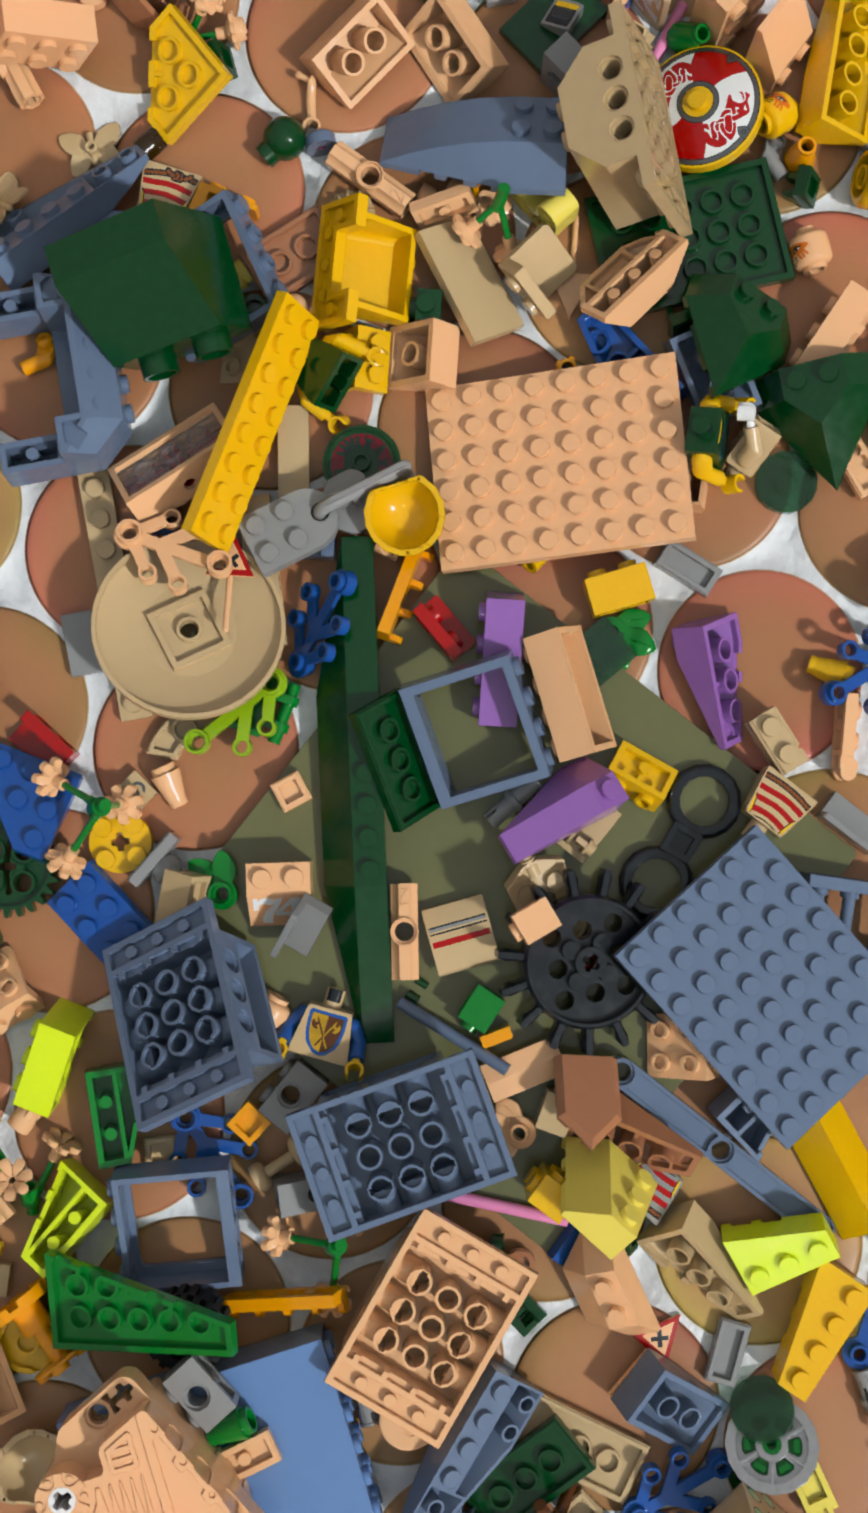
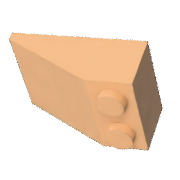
M779 0L757 28L745 57L758 74L762 88L768 93L772 91L776 84L781 87L792 73L789 67L795 60L800 63L811 48L808 41L813 30L805 0Z

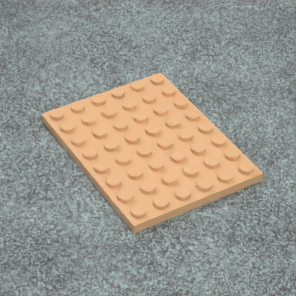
M675 351L456 385V389L425 390L433 485L437 488L444 501L446 517L442 533L438 537L441 572L443 574L696 541Z

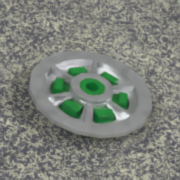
M775 1396L753 1398L736 1410L727 1426L725 1448L728 1462L737 1477L754 1491L772 1496L792 1493L807 1483L817 1467L820 1447L816 1428L805 1411L790 1400Z

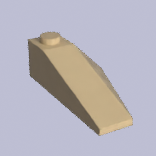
M695 1200L670 1206L657 1225L650 1224L638 1235L636 1242L658 1265L664 1269L668 1265L682 1274L681 1281L688 1286L692 1283L707 1292L706 1298L736 1320L757 1317L763 1314L764 1310L755 1295L752 1296L722 1243V1235L715 1222Z

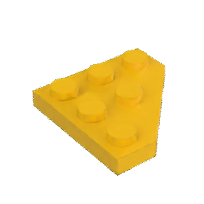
M169 3L149 27V41H152V60H149L148 68L151 107H148L147 121L158 131L166 144L173 145L234 76L177 6Z

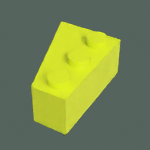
M60 997L42 1020L38 1018L35 1021L30 1036L34 1038L32 1046L27 1047L21 1060V1064L25 1065L24 1071L18 1074L12 1088L16 1092L13 1105L49 1118L59 1104L73 1068L71 1065L76 1050L81 1048L84 1038H81L83 1029L92 1020L95 1013L94 1010Z

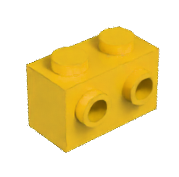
M633 559L618 564V570L606 573L605 568L587 573L588 578L584 579L581 584L592 619L650 603L656 598L645 562L636 564V560Z
M542 1161L538 1168L533 1166L523 1180L526 1183L524 1186L526 1198L529 1203L557 1224H560L564 1218L561 1215V1185L565 1182V1171L555 1163L548 1166Z

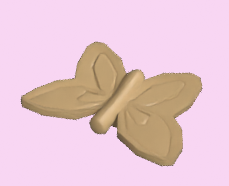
M119 123L106 124L97 131L95 139L92 132H87V141L80 134L65 133L58 137L62 149L65 153L72 156L70 166L72 175L75 178L87 172L92 164L96 167L99 165V162L103 163L118 155L119 152L115 145L119 141L121 133Z
M9 171L0 177V224L5 216L14 210L12 205L17 203L29 191L26 187H18L17 178Z

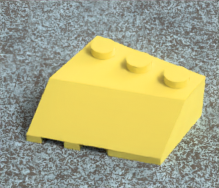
M566 1136L565 1139H562L561 1148L565 1150V1158L561 1160V1169L565 1171V1182L561 1185V1215L612 1260L637 1238L658 1183L647 1170L642 1169L610 1139H603L590 1151L581 1143L582 1140L579 1137Z

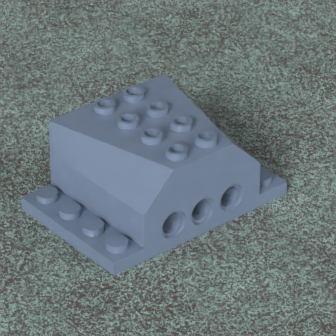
M204 897L102 950L138 1131L146 1133L255 1081L253 1067L284 1062L256 946L219 929L213 900Z
M473 1048L443 1058L441 1050L364 1077L361 1082L356 1080L323 1092L317 1104L285 1115L329 1243L517 1176Z

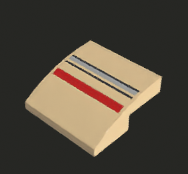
M482 894L421 911L439 977L501 960L494 955L497 945Z

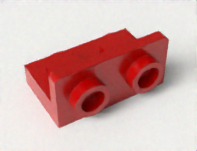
M434 596L425 604L420 603L412 610V615L452 663L476 644V640L439 596Z

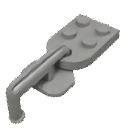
M404 459L367 478L362 472L349 469L328 479L323 492L312 488L298 489L243 516L239 529L263 577L267 578L326 548L334 540L338 530L353 535L367 530L364 507L369 492L383 486H388L396 481L398 483L414 477L410 461Z

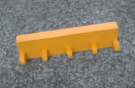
M422 551L417 555L405 556L379 623L377 638L401 645L403 638L392 633L399 616L411 619L412 612L402 607L410 588L422 591L424 584L414 580V576L420 560L432 563L435 557L433 554Z
M346 1285L231 1291L222 1297L224 1299L222 1304L229 1305L231 1310L229 1316L233 1318H239L240 1313L254 1312L256 1317H264L267 1311H283L284 1316H292L294 1310L312 1309V1313L317 1315L322 1314L323 1309L336 1308L337 1306L339 1313H348L349 1311Z

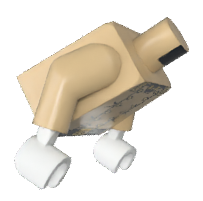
M739 402L737 421L741 422V430L726 450L724 460L728 464L723 469L725 476L740 473L751 478L782 436L778 428L756 414V406L753 403Z

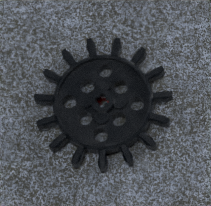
M570 868L564 869L563 881L567 896L552 902L546 891L540 886L533 884L529 887L535 900L542 896L547 898L562 923V926L555 929L557 933L555 941L552 944L545 945L542 938L532 944L526 945L522 940L520 949L496 948L494 955L504 961H519L521 973L519 979L505 982L498 987V990L503 997L513 996L524 990L527 991L533 1003L516 1019V1022L523 1029L531 1025L543 1012L554 1020L545 1043L550 1048L556 1050L568 1026L581 1029V1050L586 1055H593L595 1046L594 1029L610 1026L615 1040L625 1047L629 1045L627 1032L622 1026V1019L636 1010L642 1019L650 1023L656 1024L659 1020L654 1011L642 1002L646 992L617 960L613 961L611 959L610 952L616 945L621 944L623 946L662 909L655 910L641 919L632 910L646 888L641 883L635 881L628 888L622 900L618 901L608 896L612 881L611 870L600 868L594 893H580L578 878L574 870ZM507 912L505 919L511 924L513 922L509 916L513 913ZM615 913L617 916L616 926L611 930H606L604 919L607 915ZM579 921H585L587 924L586 933L581 937H575L573 934L574 925ZM585 956L592 960L590 965L583 962ZM554 960H561L563 962L561 973L555 976L550 975V964ZM622 976H629V987L625 991H618V980ZM593 983H598L600 986L598 996L588 999L586 996L587 988ZM561 991H568L570 995L568 1003L561 1007L557 1006L555 1003L557 994Z

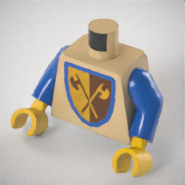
M328 986L323 1003L311 1000L308 1005H299L291 1012L277 1032L283 1060L288 1050L345 1066V1079L347 1081L348 1073L353 1070L360 1073L359 1082L363 1080L364 1067L362 1064L365 1057L366 1039L361 1022L353 1018L354 1012L342 1008L346 994L345 990Z

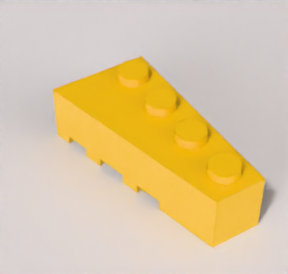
M834 1261L808 1271L804 1275L800 1295L796 1305L793 1306L787 1332L783 1335L771 1369V1374L777 1384L803 1402H806L868 1307V1285Z

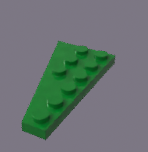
M49 1249L44 1253L53 1349L234 1357L238 1353L236 1319L58 1251Z

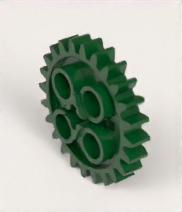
M0 818V846L2 849L0 854V912L3 909L4 917L11 918L13 910H15L17 916L21 917L25 915V907L30 912L37 911L36 901L42 905L47 904L44 893L55 894V890L50 884L61 882V879L54 876V872L51 873L47 869L46 864L50 862L46 859L44 863L32 858L25 860L21 854L14 852L13 848H10L9 838ZM54 841L51 849L58 844L57 841ZM5 863H16V869H5ZM24 874L30 876L32 880L31 888L28 891H23L19 886V880ZM9 882H10V887H11V889H12V893H11L10 895L7 894V888H8V886H9Z

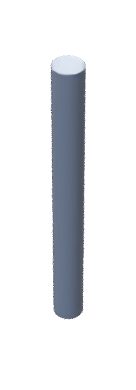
M402 997L399 1000L396 1008L461 1049L473 1048L475 1057L502 1075L507 1073L511 1064L408 999Z

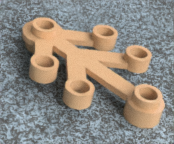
M167 509L163 515L143 523L134 519L120 521L113 532L115 543L121 549L130 550L138 567L139 580L144 585L154 584L158 579L156 567L148 562L143 547L156 552L168 577L169 591L176 596L187 592L188 583L186 577L180 574L173 557L206 568L208 573L217 579L228 577L233 570L232 558L224 550H215L207 555L181 546L180 544L196 538L183 529L161 538L150 535L163 528L170 531L179 529L182 525L181 513L176 509ZM174 516L178 518L174 523L167 522L169 517ZM128 533H134L136 535L132 539H125V536ZM218 564L226 566L224 570L214 569ZM145 571L153 572L151 577L146 578L142 576ZM176 581L184 583L180 588H175L172 585Z

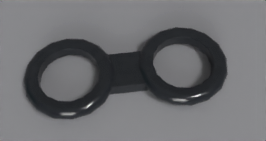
M699 764L681 771L676 776L667 794V811L673 823L660 846L642 848L634 852L623 864L619 876V890L622 898L632 885L635 870L641 863L649 859L661 858L669 861L677 869L681 882L679 893L693 881V872L688 862L701 840L715 838L726 833L738 819L742 807L741 791L735 779L729 773L711 764ZM697 777H709L717 780L724 787L728 795V807L725 815L719 822L711 826H699L691 823L684 816L680 808V796L683 788L689 781ZM638 900L632 910L639 917L645 918L651 912L663 909L664 907L651 908L643 905Z

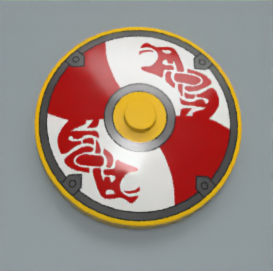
M714 45L689 48L667 59L660 67L681 172L704 173L731 163L750 146L762 124L765 99L763 88L755 69L739 53Z

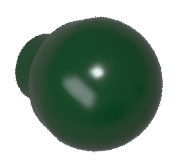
M275 117L264 129L263 141L255 149L273 168L279 161H291L302 153L305 147V131L302 125L292 117Z

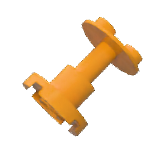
M40 1277L27 1286L29 1290L26 1289L20 1294L18 1293L0 1308V1328L13 1320L26 1339L31 1336L35 1338L51 1360L35 1376L36 1382L43 1385L53 1376L56 1378L71 1365L69 1361L75 1355L79 1357L87 1350L53 1349L52 1330L49 1324L51 1321L50 1312L39 1299L48 1291L47 1280Z

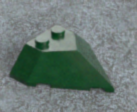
M737 273L692 274L688 278L682 302L684 308L691 312L693 324L690 326L703 372H708L712 386L708 388L711 399L785 365L791 345L786 307Z
M868 352L840 353L780 368L754 381L762 400V404L756 406L757 414L778 428L782 438L837 491L868 421Z

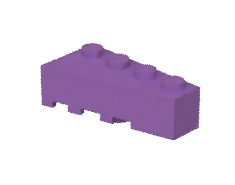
M486 591L485 602L479 603L478 621L484 622L483 634H477L476 653H482V658L512 649L514 657L518 656L521 663L525 615L524 593ZM503 668L476 675L474 685H480V697H473L472 716H478V725L517 728L518 711Z

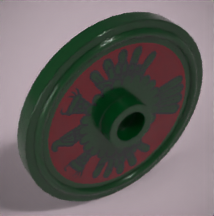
M357 425L344 429L333 437L325 449L322 467L326 481L349 469L358 470L367 478L401 461V457L396 443L383 430L368 425Z

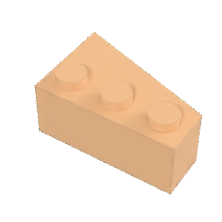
M851 280L838 298L831 296L821 311L826 315L821 324L816 321L804 337L809 340L804 350L798 347L787 364L792 366L840 353H848L858 336L866 328L865 326L868 322V290Z

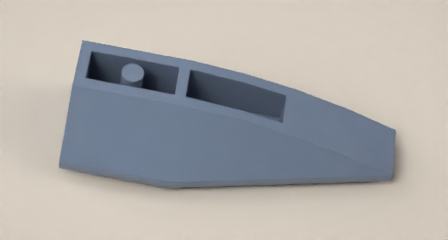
M138 145L121 150L118 155L23 208L11 211L6 216V220L0 224V276L10 290L19 289L32 280V273H41L49 268L44 250L45 246L100 222L114 209L149 161L148 155Z
M491 1358L440 1448L437 1449L429 1444L416 1473L402 1513H456L511 1451L544 1395L543 1391L505 1364Z

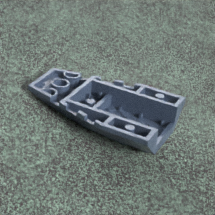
M508 96L475 98L432 105L387 118L381 150L380 166L415 175H420L422 171L434 174V179L446 181L448 177L463 180L464 186L476 188L478 184L491 187V192H496L500 183H507L511 188L509 194L565 196L568 175V152L565 150L561 138V133L565 132L564 123L560 121L556 110V103L560 102L559 97Z

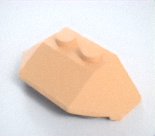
M663 228L656 231L653 236L643 237L621 246L580 285L581 312L606 324L632 327L672 288L689 245L688 239Z
M579 1233L562 1270L586 1321L629 1336L659 1332L661 1327L626 1250L623 1249L610 1260L582 1233Z

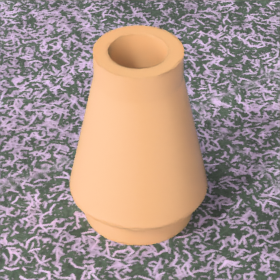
M170 761L150 770L153 776L151 781L168 802L171 810L188 803L180 766L176 767L174 761Z

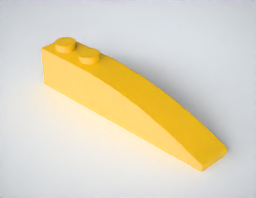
M825 0L805 70L798 111L799 118L795 130L796 133L802 136L813 137L817 144L864 146L868 143V0Z

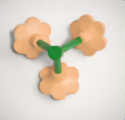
M500 183L496 192L482 190L478 194L479 211L475 212V216L472 219L466 216L462 217L459 214H455L452 217L454 222L452 229L460 236L461 241L466 246H472L475 249L481 246V234L478 229L483 226V223L487 227H494L497 223L502 225L504 233L502 237L503 244L495 247L493 255L496 263H500L522 242L519 239H515L514 234L510 233L508 220L510 218L509 210L513 206V201L508 196L511 188L507 183Z

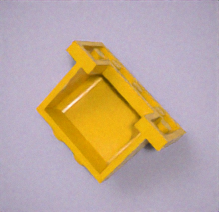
M360 192L321 206L311 314L319 321L317 332L356 323L357 319L391 325L408 323L410 298H412V278L415 267L416 239L414 236L417 230L367 212L369 196Z

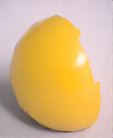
M420 475L371 490L364 507L365 526L372 540L386 552L399 556L417 555L430 548L441 535L446 519L444 501L437 488L424 476Z

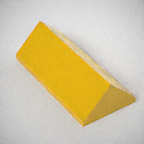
M839 1100L792 1147L841 1239L844 1240L868 1235V1152Z

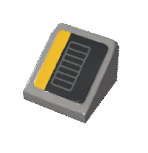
M554 0L540 25L559 37L566 31L571 34L583 15L584 5L571 0Z

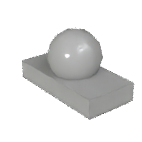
M168 832L128 877V881L137 888L141 887L152 875L158 883L162 884L165 868L181 871L183 868L180 860L170 853L183 839L175 832Z

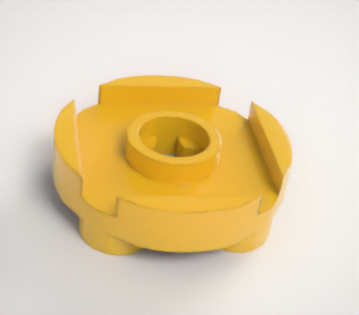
M103 816L98 819L89 836V849L97 865L113 873L134 871L153 850V833L147 822L141 817L138 820L129 817L130 822L128 825L119 824L118 817L111 820L107 816ZM118 833H123V837L130 840L129 844L124 845V851H119L118 846L113 844V839H117Z

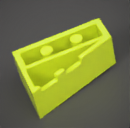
M74 1157L60 1161L54 1183L47 1192L46 1202L41 1214L36 1219L21 1254V1258L43 1279L46 1278L44 1253L52 1249L72 1256L114 1206L113 1197L109 1198L107 1195V1188Z
M822 1212L781 1217L782 1220L761 1222V1220H752L751 1224L731 1226V1223L721 1224L722 1243L752 1296L841 1257L837 1239Z

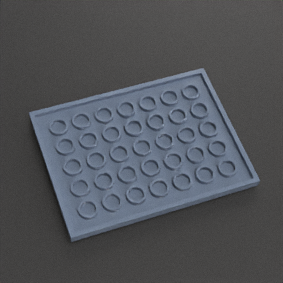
M757 825L751 826L613 954V957L775 1139L787 1150L868 1074V950Z

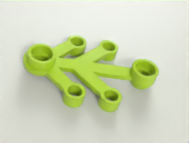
M276 668L271 677L277 679L278 683L275 688L269 689L267 682L263 689L244 705L219 716L203 730H189L183 739L185 749L195 755L206 753L210 749L211 740L238 719L237 735L232 744V750L237 756H249L253 751L252 742L249 740L253 707L262 699V719L257 723V731L264 737H272L277 732V724L274 721L276 699L282 696L287 689L288 680L285 673ZM265 722H270L272 725V729L268 733L262 731V726ZM198 737H202L204 740L201 748H196L194 744L195 739ZM245 741L247 750L244 753H240L238 745L240 742Z

